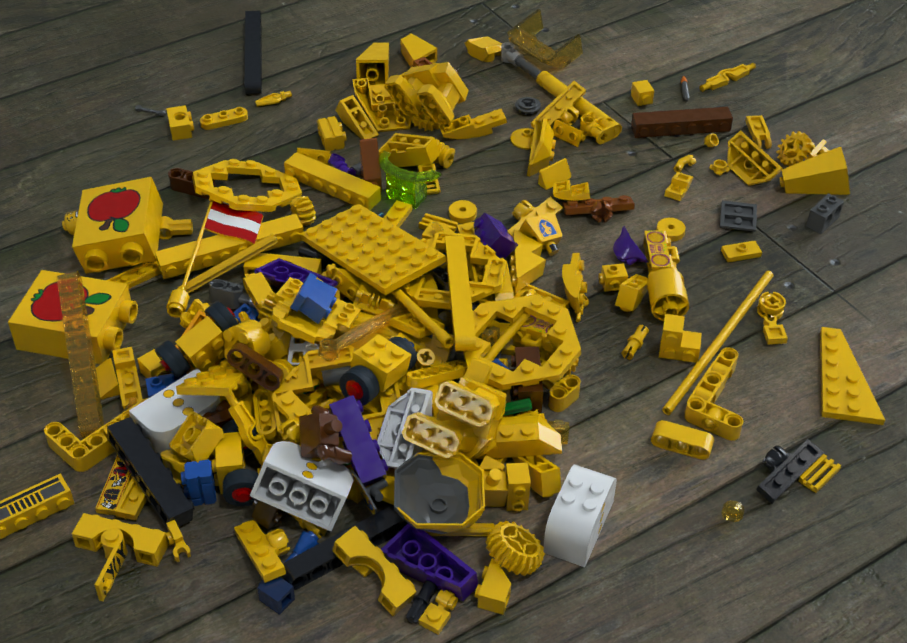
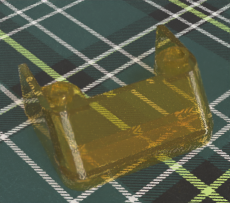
M537 9L508 32L510 42L540 62L556 68L566 67L583 54L579 34L556 51L537 40V37L534 35L544 28L540 9Z

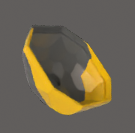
M417 452L395 469L394 510L411 527L419 530L445 534L468 528L482 516L485 510L484 470L462 453H457V455L446 459L432 452Z

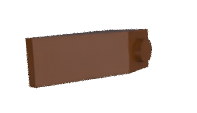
M377 138L359 140L361 179L379 186L382 191Z

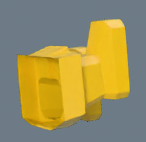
M449 62L411 67L404 74L406 79L401 75H393L386 81L384 88L403 114L410 116L411 113L415 112L418 115L424 107L434 123L439 126L443 122H447L448 125L451 124L454 119L453 110L457 104L466 100L469 91Z
M464 377L460 378L459 383L452 380L440 384L434 400L439 409L436 419L419 412L407 416L402 430L404 440L446 459L457 455V453H462L469 459L477 457L486 450L496 437L505 411L506 393Z

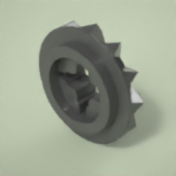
M532 97L520 98L515 103L516 110L520 114L533 115V113H538L541 109L540 101Z

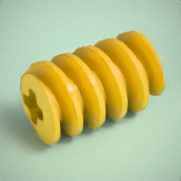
M435 139L441 154L434 162L448 169L454 161L455 149Z

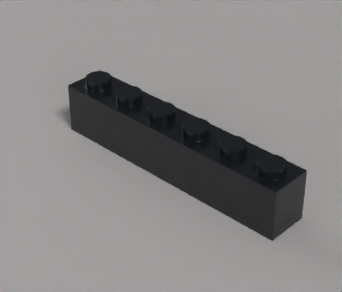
M129 417L107 426V440L166 528V523L173 520L176 521L178 527L192 521L193 511L195 510L191 499L186 498L182 486L173 479L171 470L163 465L160 454L155 453L152 449L151 441L143 436L140 425L138 423L135 424L132 418Z

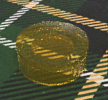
M727 501L723 504L722 516L728 521L738 522L743 519L744 506L737 501Z

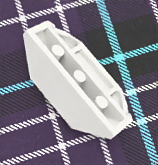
M410 388L406 394L388 406L377 439L380 447L379 452L382 458L385 459L388 467L396 469L417 452H422L423 448L404 440L402 430L407 416L419 412L432 417V391Z

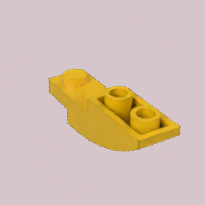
M498 109L472 119L469 114L454 119L450 125L447 122L439 126V129L444 138L469 139L492 134V128L507 123L502 109Z
M572 253L570 264H563L562 278L567 300L570 301L571 307L579 313L581 312L582 305H585L584 293H587V282H584L581 272L584 271V260H581L580 253Z

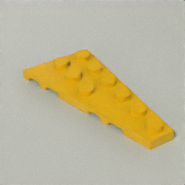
M821 327L822 417L884 425L885 418L842 330Z
M227 360L220 362V365L209 367L208 371L197 373L194 378L185 379L184 383L176 386L177 395L231 396L232 391L236 390L237 385L242 384L247 376L231 366ZM252 363V364H251V366H252L254 369H255L254 366H258V365L255 364V363Z

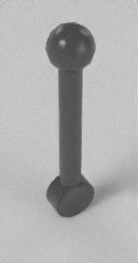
M141 105L135 107L136 111L142 110L160 114V116H165L166 114L164 110L157 111L143 108Z

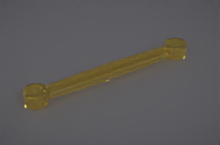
M397 300L396 306L365 321L335 340H321L318 355L326 360H335L339 357L341 349L385 326L390 322L391 318L411 312Z

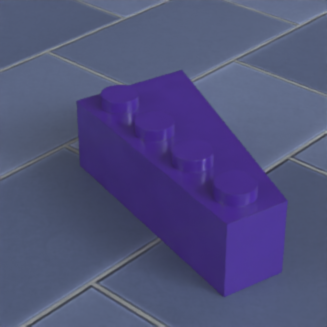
M354 395L329 404V414L336 415L338 420L341 421L342 430L339 432V437L343 438L344 449L351 451V466L364 487L383 478L386 479V472L389 470L385 459H380L378 455L380 447L377 440H372L369 432H372L368 419H363L361 414L364 412L360 400L356 401Z
M407 524L381 548L384 557L390 563H394L401 573L422 583L431 581L437 586V590H448L454 593L455 597L461 601H464L477 588V572L424 530L413 528Z

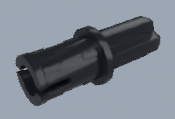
M425 581L418 595L413 597V604L406 614V619L409 623H418L419 618L429 606V602L437 590V586L433 582Z

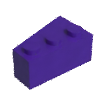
M484 213L475 220V235L481 239L483 245L491 247L499 258L505 259L518 246L499 220L487 213Z

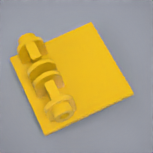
M362 280L353 305L365 312L389 319L396 298L391 293L384 295Z

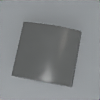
M722 200L720 228L755 232L757 204Z

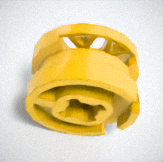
M765 292L760 295L757 313L762 318L767 316L768 320H772L773 315H775L778 320L783 316L786 300L777 292H773V294Z

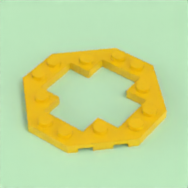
M237 159L223 160L194 171L192 176L195 193L209 195V199L220 204L226 202L229 204V208L234 210L272 212L276 210L277 206L284 207L289 205L292 199L299 196L302 197V191L297 178L253 160H247L246 162ZM228 173L260 175L262 183H278L281 190L267 191L266 197L234 196L232 188L226 186L214 187L212 179L227 180Z
M437 232L433 234V238L428 240L425 238L420 239L434 249L445 250V236L464 235L466 252H471L470 263L487 265L482 282L469 281L472 303L501 291L507 269V261L496 256V252L491 247L483 245L478 236ZM420 276L400 287L418 306L451 310L449 291L424 288L425 276Z
M535 294L479 304L473 311L476 351H463L467 369L473 358L493 366L487 383L500 390L511 389V386L520 384L523 387L539 384V381L548 379L551 382L558 381L581 355V347L568 309ZM526 312L553 324V327L547 332V339L560 345L543 366L524 359L513 372L483 358L491 349V343L478 337L496 317L514 324L522 313Z
M345 344L307 351L299 365L294 367L286 376L285 382L272 393L273 400L289 390L294 394L314 391L311 373L351 366L353 353L356 351L355 348ZM398 381L384 392L379 390L378 394L382 412L362 415L363 419H368L372 432L369 433L372 440L378 439L388 406L401 397ZM274 406L278 435L281 436L279 427L288 419Z

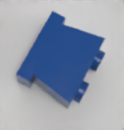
M309 273L290 308L295 311H301L319 324L322 318L326 319L330 314L331 308L337 300L335 297L337 288L316 279L317 276Z

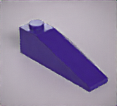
M280 258L254 270L255 274L262 272L268 284L277 290H280L290 277L304 283L309 273L314 274L330 286L335 287L338 285V282Z

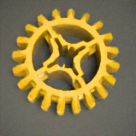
M505 521L504 523L499 522L495 524L489 531L485 541L487 544L486 549L490 551L489 555L495 558L494 562H498L501 568H506L508 572L513 571L515 575H531L540 567L545 555L543 552L544 547L540 545L541 541L535 538V534H531L529 529L526 530L522 525L518 526L515 522Z

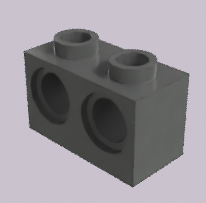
M828 193L810 210L806 226L822 234L840 217L844 201Z

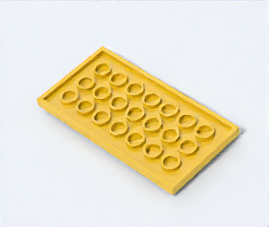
M360 204L353 205L350 209L340 212L336 216L324 220L322 223L300 233L301 240L384 295L447 262L446 255Z

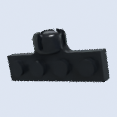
M807 439L793 453H787L781 446L776 445L773 447L775 450L771 449L766 454L762 462L772 473L758 485L756 490L770 503L773 504L823 455L824 452Z

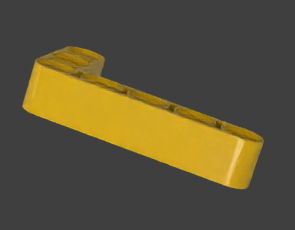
M148 398L139 401L81 441L61 423L51 422L44 428L48 446L75 471L85 472L115 452L107 440V426L129 418V410Z

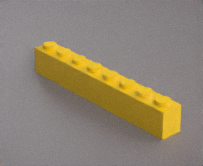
M297 214L261 223L256 242L270 234H274L278 243L265 250L268 251L303 241L300 233L304 232L303 226ZM220 235L201 239L191 272L217 265L252 244ZM197 241L155 252L163 279L186 273Z

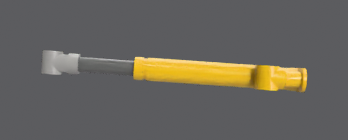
M505 42L501 45V61L511 63L515 67H520L535 78L536 83L554 97H557L568 87L549 72L541 71L527 61L524 55L515 49L513 43ZM581 97L573 105L581 116L579 130L583 131L586 136L596 138L598 144H604L618 137L621 133L622 126L585 98Z

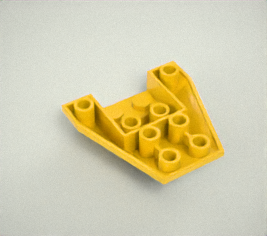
M368 78L352 79L355 96L377 132L410 129L412 113L410 116L403 114L384 88L385 84L370 85Z

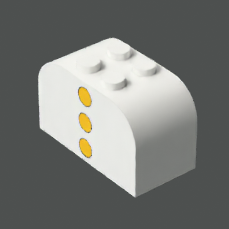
M198 368L129 410L132 420L135 424L138 423L140 425L143 436L151 441L152 449L155 453L160 454L165 450L171 449L169 443L191 411L203 416L207 412L216 411L218 404L221 402L220 396L177 395L176 386L184 383V380L187 378L196 377V374L201 372Z
M280 441L271 447L250 496L332 531L349 494L354 478L351 471L344 465L331 462V460L323 461L321 459L302 458L300 445Z
M575 464L571 467L547 521L543 550L545 554L582 567L586 566L614 502L617 479Z

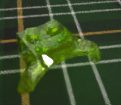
M383 151L379 156V164L382 170L386 172L387 197L395 201L398 200L411 204L412 208L416 209L427 198V184L425 183L438 179L441 173L432 169L424 172H412L401 169L389 161L390 153Z

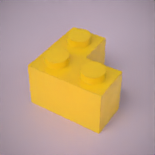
M665 314L659 358L697 363L702 333L684 331L685 316Z

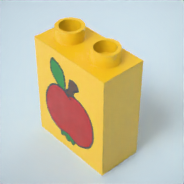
M152 177L82 190L72 248L86 274L157 260L155 252L158 251L163 202Z
M41 270L9 319L8 325L16 350L102 364L107 360L112 350L120 349L123 342V330L127 323L133 324L138 314V304L136 301L131 300L128 284Z

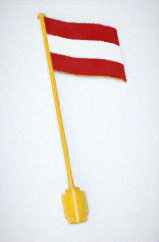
M209 199L210 204L181 289H175L170 294L166 306L167 313L170 316L178 318L186 311L190 296L184 289L204 230L223 237L242 240L253 245L257 241L263 220L261 213L234 210L229 208L228 204H220Z

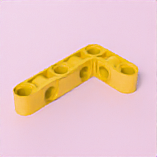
M726 347L721 350L695 387L687 401L684 417L687 422L727 440L734 441L740 437L743 418L734 412L713 404L725 388L728 378L732 377L738 360V352L733 348Z

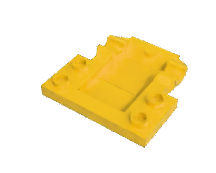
M290 277L275 294L274 301L278 303L272 309L271 319L278 323L277 328L290 333L294 338H301L312 344L316 341L321 343L329 342L337 330L347 333L361 311L355 305L337 298L326 319L322 318L319 324H317L301 311H295L290 308L303 284L300 280Z

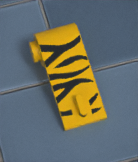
M116 528L108 529L101 535V543L107 561L94 584L99 601H104L128 553L123 533Z

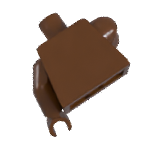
M315 405L311 409L312 414L299 417L302 458L321 459L323 461L331 460V462L339 465L351 462V451L338 447L342 423L336 415L329 414V408Z

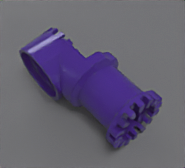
M335 153L331 154L328 160L329 164H332L336 169L356 176V171L348 167L342 156Z

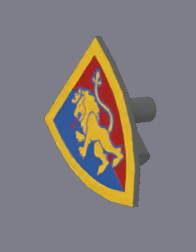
M351 470L365 505L373 514H376L377 508L370 495L376 501H382L383 494L380 490L388 486L387 481L383 478L365 488L355 472Z

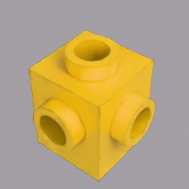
M624 263L602 265L598 279L599 284L603 285L605 292L619 290L620 285L628 279Z

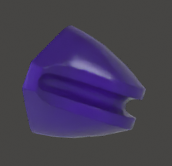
M625 226L622 227L621 235L613 246L617 259L622 263H628L629 266L635 262L647 263V258L631 239Z

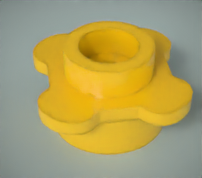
M721 159L715 160L714 164L709 166V169L713 170L716 175H722L724 172L730 171V168L727 167V162Z

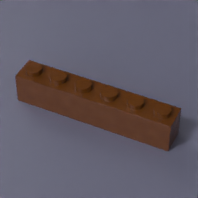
M728 107L632 113L631 128L635 138L731 131L733 117Z

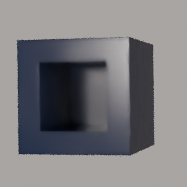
M281 577L266 583L262 580L257 587L259 601L279 615L295 600L294 587Z

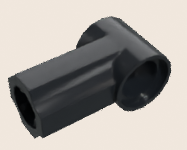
M306 242L300 245L299 256L321 259L322 269H326L328 264H335L333 260Z

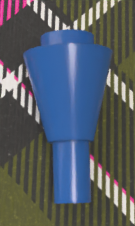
M302 531L292 551L293 553L287 560L318 545L317 541L319 538L311 531Z

